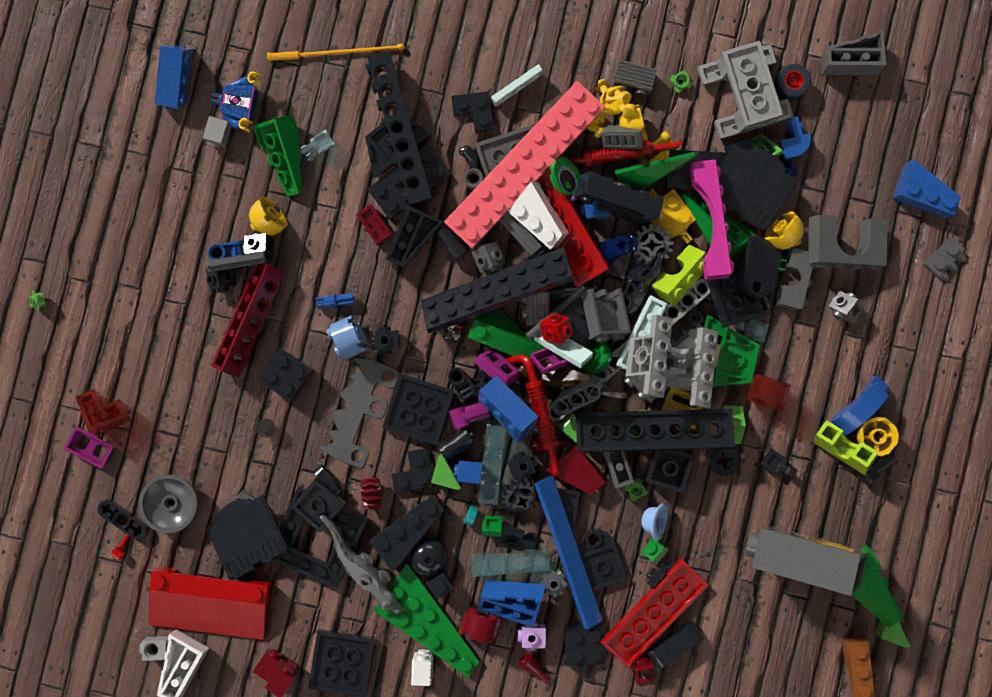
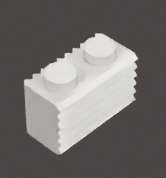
M421 649L414 653L411 685L429 686L431 684L434 654L430 653V650Z

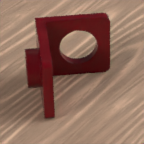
M640 658L632 664L636 684L655 681L654 664L651 659ZM648 669L649 676L647 678H640L638 672Z

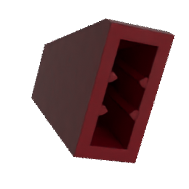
M576 445L557 459L560 473L557 476L559 479L588 494L593 492L597 494L604 488L603 484L606 482L584 454L577 453ZM549 465L546 470L553 475L551 465Z

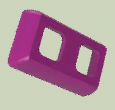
M493 348L480 354L474 360V363L491 378L497 376L507 387L519 380V370ZM490 355L495 360V362H492L486 356ZM503 367V368L506 369L510 374H506V373L503 372L500 368Z
M547 348L530 354L533 363L543 375L571 364L566 359L559 361L556 357L558 355ZM546 360L550 361L552 365L545 368L540 364Z
M79 427L73 429L64 446L66 451L99 468L104 467L114 448L112 444ZM82 435L90 439L85 450L77 446V442ZM98 444L107 449L102 459L94 455Z

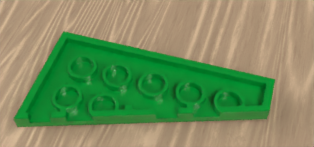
M407 562L388 589L396 596L403 609L402 612L395 614L390 610L382 609L379 605L376 606L374 611L466 677H469L479 663L478 657L461 635L458 634L456 627L451 623L440 605Z

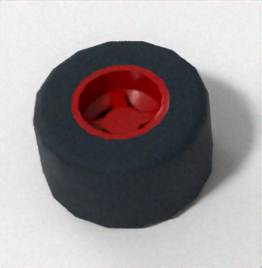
M799 64L784 66L773 81L777 96L782 100L788 99L789 101L800 99L809 90L811 85V76L808 70Z

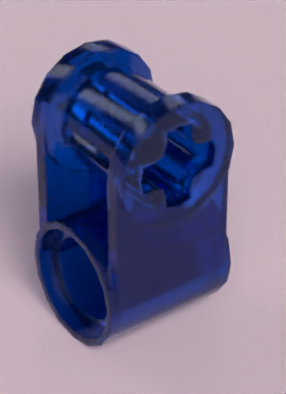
M634 235L618 236L600 242L599 245L606 261H610L636 250L638 240Z

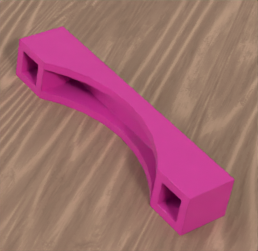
M716 160L692 162L690 166L692 187L706 202L713 222L711 245L702 261L704 279L728 278L732 274L731 272L734 271V264L729 258L731 243L727 241L726 234H728V223L724 222L726 207L725 203L721 201L723 186L722 184L719 185L718 179L721 175L720 166L716 165Z

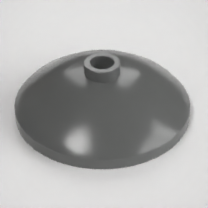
M162 475L152 479L145 485L139 497V511L142 519L150 528L161 533H174L184 529L191 523L197 512L198 499L194 488L187 480L177 475ZM170 499L175 501L174 506L170 505Z

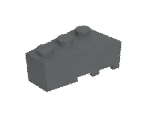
M884 29L869 36L864 35L853 41L848 40L827 47L821 56L822 75H879L886 66Z

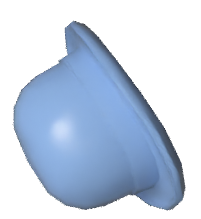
M661 503L658 507L646 509L642 516L643 529L647 533L652 534L655 541L661 540L665 531L669 513L666 503Z

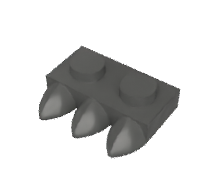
M950 236L923 266L938 279L949 281L947 269L958 271L955 260L960 262L967 261L964 252L965 248Z

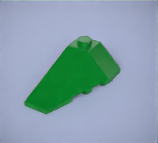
M293 114L254 125L253 129L261 150L266 151L269 157L267 161L270 166L273 165L277 171L276 177L287 197L302 193L299 132Z
M699 152L678 155L667 160H657L647 165H635L615 170V174L620 183L631 185V190L641 191L642 189L649 188L698 157Z
M691 190L682 197L708 243L711 245L713 222L710 211L701 195L696 190ZM726 212L724 222L728 223V234H726L727 241L731 243V253H729L731 260L746 248L749 235L755 234L741 221L737 220L735 222L727 217L729 213Z
M499 309L476 316L468 335L469 339L510 356L526 355L531 359V353L544 349L533 338L529 340L526 332Z
M865 545L860 549L868 551L860 590L853 594V596L885 625L891 627L902 621L903 616L895 598L889 593L887 588L889 583L881 574L880 569L882 567L879 560L868 545Z

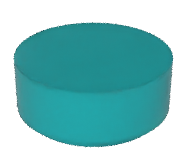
M472 505L469 507L464 524L471 526L474 523L478 508Z

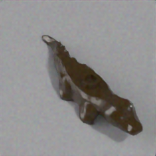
M544 362L541 365L545 368L552 364L550 362ZM523 363L512 364L519 370L520 377L529 378L527 368ZM534 364L537 380H543L544 385L542 387L545 388L543 390L556 387L562 393L593 378L590 374L577 369L571 364L543 375ZM608 388L602 394L606 397L618 399L627 397L626 393L612 391Z

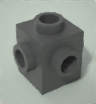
M497 241L483 245L472 252L480 273L486 271L489 274L496 272L500 269V265L506 263Z
M553 567L550 570L546 569L540 576V584H546L544 590L546 596L549 597L551 595L555 598L557 595L561 596L567 590L566 575L560 569L557 571ZM556 581L558 584L554 588L551 587V582Z

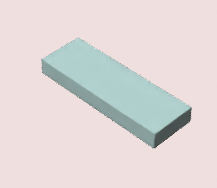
M536 65L491 96L494 106L497 107L542 75L540 65Z
M539 332L534 337V341L579 368H582L592 358L593 352L569 338L564 343L557 344L544 340L542 332Z

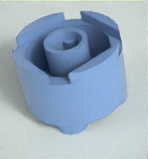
M353 315L330 324V328L327 329L329 338L333 339L336 345L334 347L336 355L344 359H349L368 350V347H364V344L367 343L365 334L360 324L354 323L353 320L356 318Z

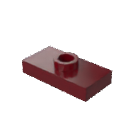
M372 203L356 213L377 246L393 236Z

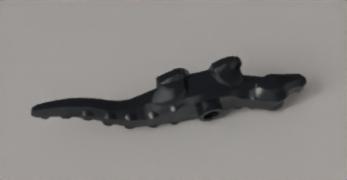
M658 252L648 263L647 268L640 274L633 270L628 275L626 281L628 285L622 293L629 322L633 320V316L638 313V309L647 299L649 287L664 273L662 262L665 255L662 252ZM609 339L607 344L612 350L618 344V341Z

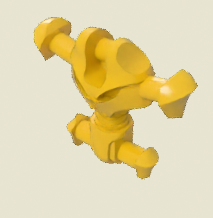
M605 79L599 80L595 89L596 92L602 93L600 102L605 106V109L587 127L588 130L596 132L595 137L597 138L601 136V131L604 129L601 126L606 122L605 118L608 115L611 116L623 112V117L627 119L635 115L637 110L635 105L628 104L632 95L625 91L624 87H610L608 80Z

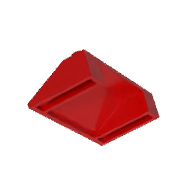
M157 567L151 571L149 585V625L264 640L272 582L256 579L250 582L180 574L177 573V569Z

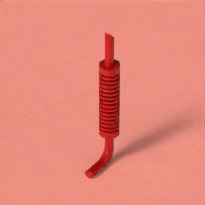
M645 141L642 149L603 148L602 150L600 148L599 151L598 149L596 151L592 150V152L590 150L584 151V156L568 158L563 153L559 158L565 157L575 165L586 164V168H591L593 165L594 167L596 165L600 166V164L604 166V163L605 165H608V163L610 165L612 164L611 162L615 164V162L619 163V161L621 163L623 161L627 162V160L630 162V159L634 161V159L638 160V158L640 160L642 158L646 159V157L648 159L653 158V153L678 149L683 141L652 145L651 141Z
M517 355L505 358L510 364L523 363L527 368L530 382L526 383V388L529 389L527 391L530 393L528 396L531 397L529 400H532L530 404H533L531 408H534L532 411L538 416L536 427H538V435H540V442H542L541 448L542 450L547 449L553 476L556 478L560 473V468L554 447L559 446L558 440H555L557 436H554L556 432H553L555 428H552L554 425H552L551 413L548 410L546 394L544 395L546 392L543 391L545 388L542 387L544 385L543 380H537L533 361L528 356Z

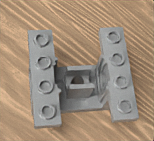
M760 41L723 51L717 61L697 67L702 86L721 80H729L738 107L735 114L714 121L719 140L794 117L789 100H778L768 66L776 64L771 44L762 47Z
M652 315L650 335L630 338L626 377L644 381V395L664 398L665 386L691 391L690 405L709 409L711 406L718 331L698 328L696 347L678 349L671 347L670 343L673 319Z

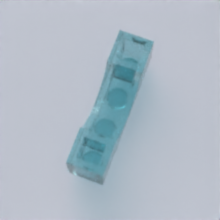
M487 424L478 503L498 505L506 434L503 426Z
M548 548L528 549L514 553L488 552L471 554L472 577L550 571Z

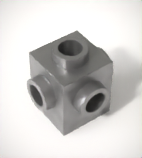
M839 291L829 304L830 309L833 311L832 315L841 321L844 319L851 323H854L865 309L858 298L850 292L846 294Z

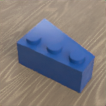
M177 45L160 46L155 94L156 105L172 108H182L185 105L195 49Z
M912 159L905 163L892 199L946 219L955 215L961 197L916 160Z
M497 376L479 391L478 398L481 405L493 414L517 444L534 430L538 416Z
M486 580L478 610L534 627L546 584Z

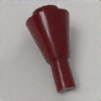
M538 434L531 438V448L535 450V453L544 451L541 448L542 442H540L541 438H539L540 435ZM555 439L558 440L559 446L557 447L567 446L566 439Z
M532 652L521 656L519 668L538 676L545 684L550 681L551 678L542 670Z

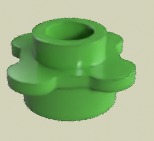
M681 71L677 75L670 77V82L673 83L674 91L680 93L682 89H689L692 86L686 71Z
M32 290V296H29L30 305L34 309L36 308L37 312H40V308L45 307L44 296L42 292L35 293Z
M639 478L635 479L633 484L625 486V490L629 492L632 501L647 495V489L643 487L642 480Z

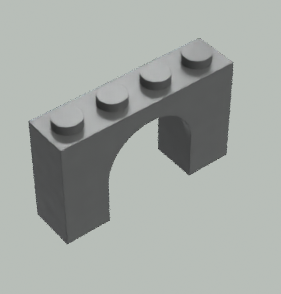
M817 215L809 217L808 264H816L818 268H826L828 265H833L835 269L850 266L852 270L867 267V270L870 271L879 270V267L887 266V220L866 219L859 221V245L853 255H848L841 250L837 242V216Z

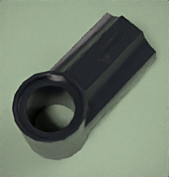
M889 453L877 456L875 462L865 475L856 469L854 470L866 485L879 477V473L893 464L895 460L893 455Z

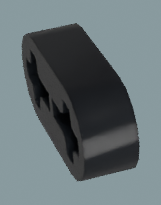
M322 464L313 470L318 479L338 496L344 493L340 485Z

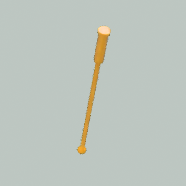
M400 43L398 46L306 53L298 51L268 52L267 58L268 62L299 59L305 56L397 49L403 51L405 45Z

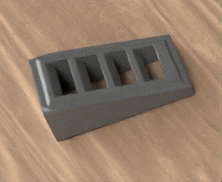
M607 125L601 131L604 148L642 149L644 147L642 131L639 129Z

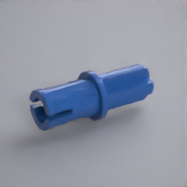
M333 293L331 296L316 297L317 309L328 307L336 309L338 306L355 303L353 293L340 295Z

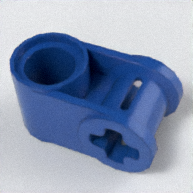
M244 241L214 244L209 248L208 256L211 260L216 259L214 253L218 249L223 251V255L220 258L245 255L242 249Z

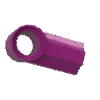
M481 403L449 411L454 429L470 425L471 422L490 416L488 409L482 406Z

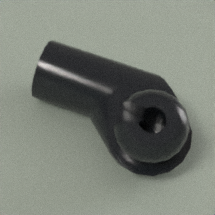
M465 145L461 147L459 154L469 160V169H478V154L471 146Z

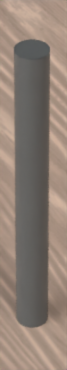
M582 285L550 314L560 315L579 299L580 295L586 292L587 289ZM539 323L526 333L529 340L541 332Z

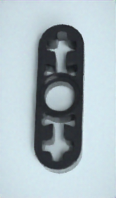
M108 499L99 503L97 507L98 514L131 538L140 540L148 535V525L115 501ZM109 504H110V508H109V509H110L111 511L116 512L117 510H119V512H117L116 514H114V513H112V512H110V511H109V512H105L106 508L104 507V505L106 506V505H109ZM121 514L128 517L126 525L119 523L118 518ZM141 526V532L143 533L137 535V530L134 527L137 528Z

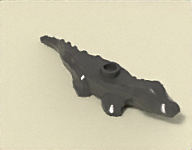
M321 515L319 518L330 530L337 557L343 563L347 574L363 589L376 597L379 607L384 610H390L395 614H400L403 610L394 593L386 587L387 582L391 580L390 573L383 569L378 570L373 566L374 559L371 555L364 552L357 555L345 544L337 526L328 517Z

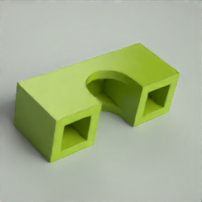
M688 245L677 257L682 270L675 275H669L664 272L652 285L657 296L675 306L703 275L702 261L707 255L706 252Z
M827 420L815 436L814 443L864 475L875 462L878 455L876 450L863 442L854 444L843 435L842 429Z

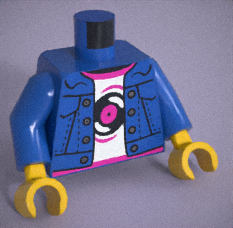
M250 72L248 76L233 81L229 85H224L222 94L212 93L211 104L220 105L219 112L223 115L224 120L228 121L233 128L241 129L248 133L250 130L247 129V126L253 125L259 93L254 84H261L260 81L256 80L261 74L256 72Z

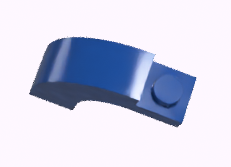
M875 375L854 401L835 414L831 423L842 429L844 436L849 434L868 420L882 406L889 396L887 393L890 388Z

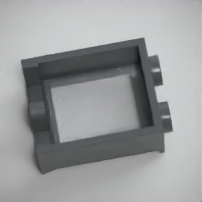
M618 288L611 293H607L606 289L594 293V289H589L580 295L590 334L589 340L597 339V342L609 339L620 341L624 339L625 335L631 333L622 288Z

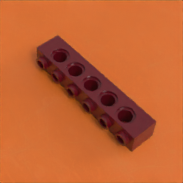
M267 263L254 266L211 364L212 367L221 372L240 377L271 303L275 298L278 287L282 282L285 271Z

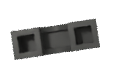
M797 248L788 250L787 263H785L784 268L792 270L796 274L797 281L793 287L787 285L779 287L775 305L793 310H801L806 306L808 296H806L807 288L809 289L812 284L811 272L816 267V264H808L809 251Z

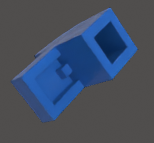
M798 117L790 118L786 122L790 138L781 140L776 144L783 150V154L779 156L781 162L796 159L810 145L811 134H802L804 128Z

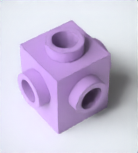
M535 622L534 627L522 624V630H518V642H522V648H526L527 651H537V648H545V624Z

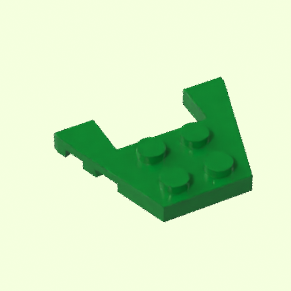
M706 315L703 328L718 331V336L722 337L712 387L752 383L760 345L729 327L722 328L721 322L710 315Z

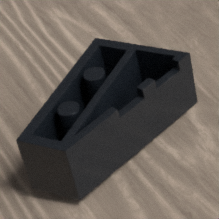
M406 206L384 260L404 267L444 221Z

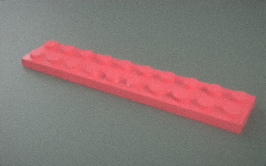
M576 81L454 210L444 223L473 249L509 211L530 182L537 181L549 169L551 163L567 150L601 114L605 106Z

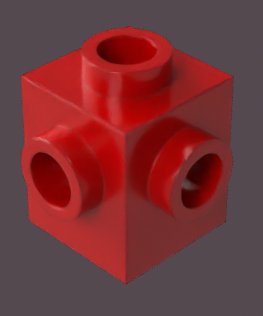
M550 314L539 323L543 339L546 341L562 344L573 335L569 317Z

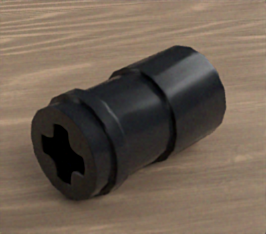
M449 226L436 233L438 241L442 243L453 262L458 259L461 261L465 259L464 255L469 251Z
M463 428L445 443H441L438 448L447 461L452 460L454 456L475 444L472 439L474 434L472 431L468 433Z

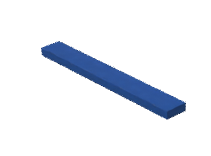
M549 476L535 483V487L584 629H590L603 620L554 478Z

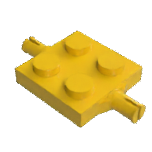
M651 189L648 196L656 198L657 193ZM673 189L668 194L662 196L664 201L659 219L650 221V223H653L654 228L658 224H660L661 230L667 228L666 235L672 234L669 241L673 237L680 235L687 244L693 238L686 230L695 221V218Z

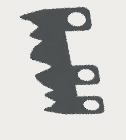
M354 358V361L359 364L361 372L351 375L356 384L348 386L340 393V396L347 402L350 408L333 411L334 423L338 430L329 432L333 443L328 444V446L322 445L320 448L335 459L361 468L365 464L368 451L352 444L362 416L365 413L380 419L383 417L387 407L386 400L373 396L371 393L375 383L393 388L397 382L399 371L373 360ZM385 371L393 372L394 380L391 383L383 381L382 374ZM378 401L382 404V411L380 413H373L370 410L372 402ZM359 450L363 453L361 462L356 463L351 459L353 451Z

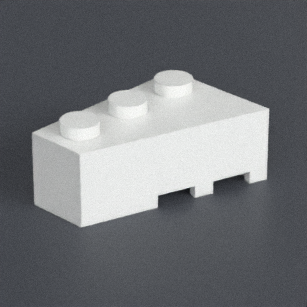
M539 181L530 182L508 211L550 250L557 248L569 234L558 213L554 211L550 204L548 196L546 197Z
M176 629L168 636L169 642L167 652H165V662L157 693L158 697H182L209 650L205 645Z

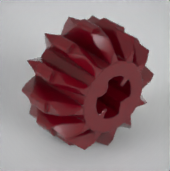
M367 477L361 481L362 507L365 510H376L382 506L379 478Z

